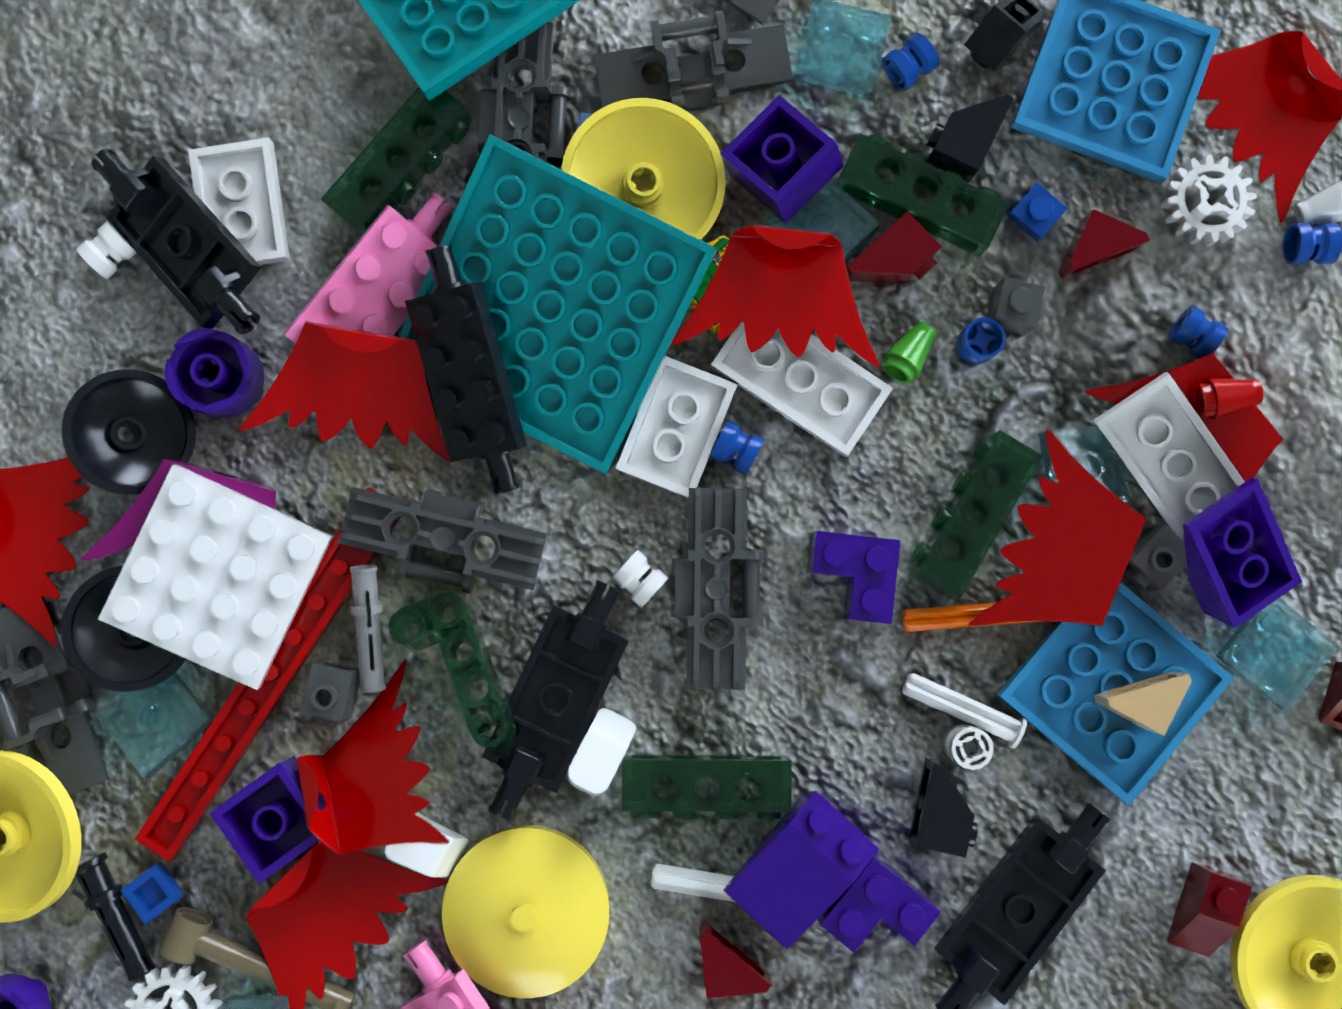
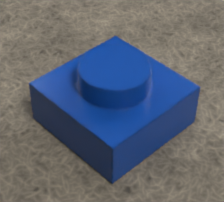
M1037 182L1007 217L1038 242L1068 208Z
M161 861L120 890L144 924L152 921L185 896V893Z

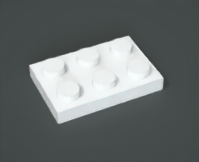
M268 137L188 150L194 193L257 263L264 265L290 261L274 143Z
M665 356L639 408L615 469L689 499V488H697L738 384Z

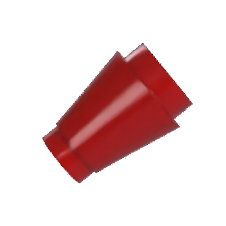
M1206 378L1201 384L1194 385L1192 402L1194 410L1200 418L1208 417L1210 420H1215L1253 405L1261 404L1264 394L1258 379Z

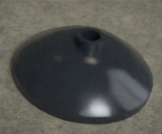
M122 369L100 374L86 382L75 392L63 414L61 437L70 463L84 479L108 492L136 495L142 493L158 470L163 459L186 463L190 461L195 447L196 427L191 409L174 398L164 379L145 371ZM121 427H127L133 432V438L130 442H124L119 438L118 431Z
M122 565L95 574L76 590L64 611L61 637L69 662L87 681L111 691L135 692L152 688L166 681L181 668L186 658L139 637L134 638L130 633L98 620L124 566Z

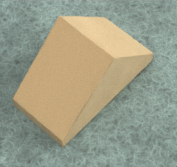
M1171 671L1095 694L1094 698L1096 703L1149 732L1164 736L1192 681L1188 673Z

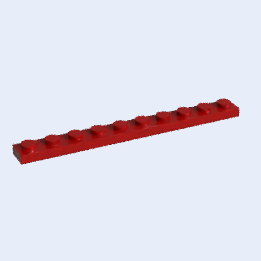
M367 487L366 489L369 491L377 492L376 490L370 487ZM401 517L397 518V519L392 523L391 532H392V530L394 529V527L396 526V524L398 523V521L400 520ZM342 527L328 546L261 688L256 690L238 682L135 837L136 841L168 862L176 859L351 594L352 578L350 567L370 564L376 556V552L339 544L338 541Z

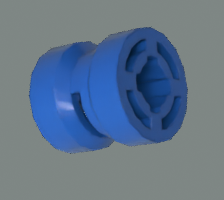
M914 33L905 40L903 48L892 50L882 58V66L893 85L901 91H907L916 84L917 77L921 74L927 75L939 66V58L930 41L924 35Z
M1292 223L1286 229L1283 239V255L1288 264H1304L1308 260H1313L1317 264H1333L1339 258L1342 250V231L1336 223H1321L1316 227H1311L1307 223Z
M1191 305L1174 323L1167 338L1177 345H1186L1190 348L1191 354L1200 359L1216 351L1225 339L1229 328L1219 321H1209L1205 318L1204 311L1195 305Z
M980 317L973 320L958 334L956 351L959 357L966 363L971 365L983 364L1003 349L1006 342L1005 331L996 320L989 317Z
M728 420L710 457L718 462L727 461L733 464L735 471L746 476L765 439L755 434L749 436L741 432L740 426Z

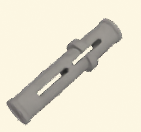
M373 564L350 567L353 603L349 605V610L355 619L356 651L360 680L359 690L364 693L379 692L386 689L380 613L384 611L383 602L379 601L377 566ZM368 635H369V639H370L371 665H370Z

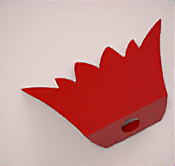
M1301 31L1282 32L1244 47L1212 55L1202 82L1204 85L1200 87L1197 96L1199 99L1221 100L1207 118L1205 123L1207 127L1213 129L1240 128L1233 147V161H1243L1260 153L1264 154L1259 168V180L1263 182L1273 173H1276L1275 194L1280 223H1283L1293 197L1309 165L1328 135L1342 118V80L1304 32Z
M756 225L746 226L734 232L704 295L671 343L672 346L687 341L708 330L718 322L720 323L718 340H723L732 334L743 322L750 352L759 350L779 329L780 335L790 351L796 357H801L807 347L812 331L815 330L822 344L830 352H835L836 335H838L859 356L880 368L855 304L846 269L843 246L838 238L830 233Z
M305 321L300 336L278 377L258 406L239 428V431L259 426L288 410H291L288 427L293 428L306 420L313 411H316L321 441L326 442L333 438L352 419L358 436L369 449H372L379 440L386 422H388L393 434L403 445L406 446L408 443L409 429L411 428L432 451L451 463L448 449L441 435L432 407L417 340Z
M1214 353L1186 365L1165 371L1170 374L1192 407L1194 385L1201 384L1206 378L1234 379ZM1165 372L1131 382L1098 387L1084 392L1097 399L1118 404ZM1256 405L1215 420H1210L1208 417L1201 418L1245 482L1256 476L1264 462L1283 440V437Z
M1049 429L1046 430L1048 451L1058 482L1044 477H1039L1038 480L1042 492L1051 503V506L1018 505L1019 516L1035 539L1017 541L1004 546L1000 550V553L1008 561L1020 568L1024 574L1013 575L996 583V587L1011 592L1012 595L981 612L968 626L1019 621L1072 622L1103 626L1146 517L1133 510L1096 480L1068 452Z
M68 458L22 467L0 469V602L22 617L54 647H57L56 635L42 596L59 599L60 595L54 583L45 574L48 572L70 571L77 568L74 557L57 539L76 533L89 523L85 516L65 506L66 503L80 498L90 489L89 486L73 483L82 476L75 470Z
M406 659L387 683L386 689L381 691L363 715L323 756L304 755L297 758L308 828L320 841L339 855L393 844H449L448 839L436 827L415 815L429 806L430 801L421 796L408 795L428 774L430 767L421 762L403 761L415 744L421 727L412 726L394 731L407 708V703L405 702L392 710L403 681ZM319 791L325 798L326 806L324 810L317 808Z
M322 841L314 845L249 910L246 916V920L256 936L274 979L282 1009H304L307 987L319 999L323 998L325 991L323 967L332 970L344 978L354 979L356 958L352 941L370 945H382L389 942L388 933L377 915V911L385 913L406 912L408 908L396 895L430 890L447 884L449 880L440 877H430L420 872L403 868L362 850L339 855Z

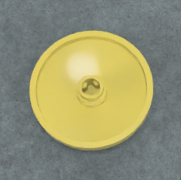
M631 98L614 102L601 108L587 118L576 130L563 157L562 171L701 241L713 227L723 204L726 185L725 168L715 140L705 126L692 114L666 101L651 98Z
M0 751V922L6 923L21 921L39 913L54 904L66 892L75 877L80 861L81 829L75 806L68 792L50 770L38 761L23 754Z
M534 825L505 828L488 835L476 843L453 870L446 885L442 903L443 932L449 950L460 968L464 969L472 980L487 990L499 995L520 999L551 995L577 981L591 967L599 955L606 938L610 918V900L606 881L590 853L566 834L551 828Z
M1303 875L1288 878L1268 887L1245 909L1240 928L1234 933L1232 938L1230 965L1234 986L1246 1009H1342V880L1322 875Z

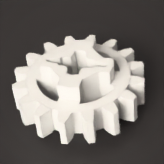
M1211 154L1206 155L1199 162L1193 158L1183 165L1184 168L1180 167L1171 175L1173 181L1168 183L1163 189L1171 197L1162 202L1161 207L1171 209L1172 214L1165 219L1166 223L1177 222L1179 224L1175 235L1180 236L1185 232L1190 233V244H1195L1202 237L1206 247L1218 242V239L1224 243L1233 238L1234 233L1237 234L1247 227L1244 220L1255 213V210L1247 206V204L1256 199L1257 194L1246 191V187L1253 180L1252 178L1241 179L1238 176L1243 168L1241 165L1234 167L1232 170L1228 168V157L1224 156L1216 164H1214ZM1201 222H1209L1211 225L1203 224Z
M172 962L163 967L162 971L156 967L145 975L146 980L141 979L132 987L136 995L128 998L124 1005L130 1009H218L222 1005V1000L211 999L210 994L217 988V985L214 983L205 986L202 983L206 976L205 971L200 972L194 977L190 975L191 964L184 965L177 972L176 966ZM170 985L166 992H159L157 995L152 994L155 989Z

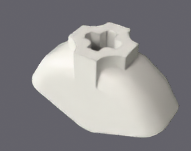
M601 708L568 769L567 776L570 784L589 795L597 796L604 793L636 730L635 724L609 709Z
M417 812L415 815L436 827L448 839L449 844L407 843L382 846L387 857L396 863L430 877H448L461 860L468 846V839L438 823L430 821Z

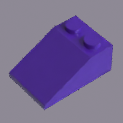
M1250 478L1183 524L1188 581L1203 613L1233 628L1238 627L1302 582L1259 480L1256 478Z
M817 790L804 793L794 802L723 891L781 946L789 949L854 883L879 851V848Z

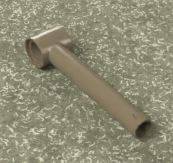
M188 907L176 909L159 948V953L164 958L175 963L189 965L194 964L199 956L277 990L264 954L209 931L213 920L204 912ZM325 982L323 998L319 999L307 987L305 1002L316 1005L320 1009H350L356 994L332 983Z

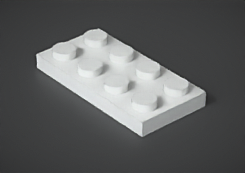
M743 322L730 335L710 366L845 458L850 454L893 389L837 350L830 352L820 339L811 334L807 347L801 357H796L790 351L780 335L779 329L759 350L750 352Z
M1167 372L1093 420L1166 524L1183 541L1184 523L1245 483Z

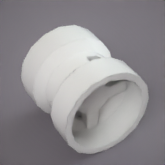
M106 221L97 229L98 235L92 241L85 240L76 250L96 272L109 279L117 271V265L122 260H130L137 252L109 221Z
M637 550L613 576L611 581L619 588H626L632 594V600L642 608L665 583L668 577L660 569H652L648 565L647 558Z
M965 723L956 724L948 729L944 735V752L950 760L965 769H981L989 763L993 756L994 747L991 738L986 732L973 725Z

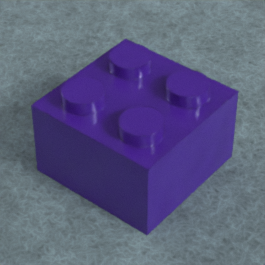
M780 95L720 153L730 176L785 225L844 167L837 143Z
M295 756L278 763L209 813L258 884L319 841L308 828L298 763ZM319 792L317 808L324 810L326 802Z

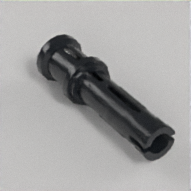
M103 852L79 864L75 876L87 898L84 902L86 909L89 908L90 911L95 910L117 957L121 961L128 980L131 982L149 973L156 966L121 898L123 893L120 891L123 889L121 883L116 884L105 862L108 856L106 852Z

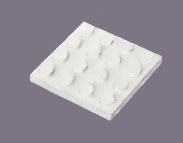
M173 464L98 620L258 690L264 682L333 536L186 468Z

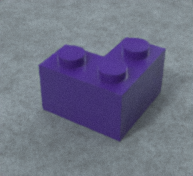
M826 531L811 532L807 573L847 578L844 619L892 624L901 540Z
M875 855L854 883L818 918L821 927L855 953L880 919L915 946L941 912L929 898Z

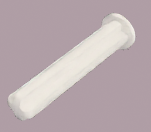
M915 673L909 674L903 685L902 692L904 695L1009 741L1008 746L1012 749L1018 746L1027 726V719L1024 717H1020L1017 720Z
M655 864L653 867L651 887L654 889L735 902L723 891L734 876L664 864Z

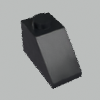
M1001 0L992 7L965 42L964 46L971 51L970 56L978 65L984 68L990 67L995 71L1010 58L1048 14L1031 0Z
M1006 94L952 112L945 125L937 122L926 146L933 148L926 162L970 183L980 169L1014 98Z
M925 757L908 839L916 847L966 858L968 847H973L977 838L978 825L974 822L975 816L942 764L934 759Z

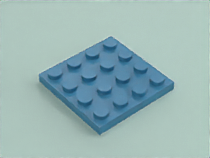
M1057 0L1010 128L1162 184L1168 179L1221 30L1141 0Z
M1120 582L1103 626L1056 622L996 695L1021 717L1027 719L1029 724L1117 799L1129 806L1233 681L1234 677ZM1171 671L1188 673L1192 681L1164 736L1149 732L1097 704L1094 698L1095 694Z

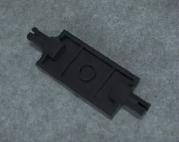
M100 150L96 156L104 165L102 166L95 158L92 159L91 165L111 186L109 190L113 195L115 207L106 217L201 327L213 329L220 319L225 316L239 334H246L252 331L255 326L248 319L251 318L255 324H258L260 315L250 307L240 294L262 268L165 159L153 155L144 168L134 171L129 170L113 150Z
M451 244L426 250L425 253L428 256L436 288L433 289L432 294L406 300L405 304L451 462L476 457L485 459L494 494H499L501 491L505 493L519 488V483L516 480L509 452L525 447L527 443L482 281L466 284L465 281H460Z
M596 580L593 591L582 613L578 612L575 615L561 607L553 606L482 755V758L497 764L503 769L502 774L504 778L492 804L488 808L490 812L498 815L505 800H507L508 803L501 818L511 821L514 819V814L527 787H532L533 784L543 786L555 793L559 791L626 649L629 640L607 630L608 626L605 625L606 619L621 591L610 586L604 600L601 601V597L608 585L604 582Z
M1087 802L1086 807L1066 833L1064 831L1058 833L1039 817L1033 816L934 947L937 953L957 968L956 974L958 975L941 1000L935 1004L938 1009H968L979 993L981 995L988 993L1004 1006L1105 873L1106 870L1089 857L1091 852L1088 848L1105 825L1111 821L1109 817L1101 814L1100 810Z

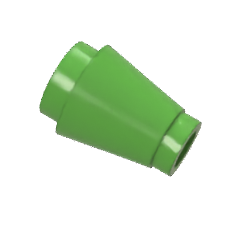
M916 322L914 327L884 354L885 361L882 364L884 372L895 381L903 384H909L912 379L918 378L937 336L936 331L924 322Z

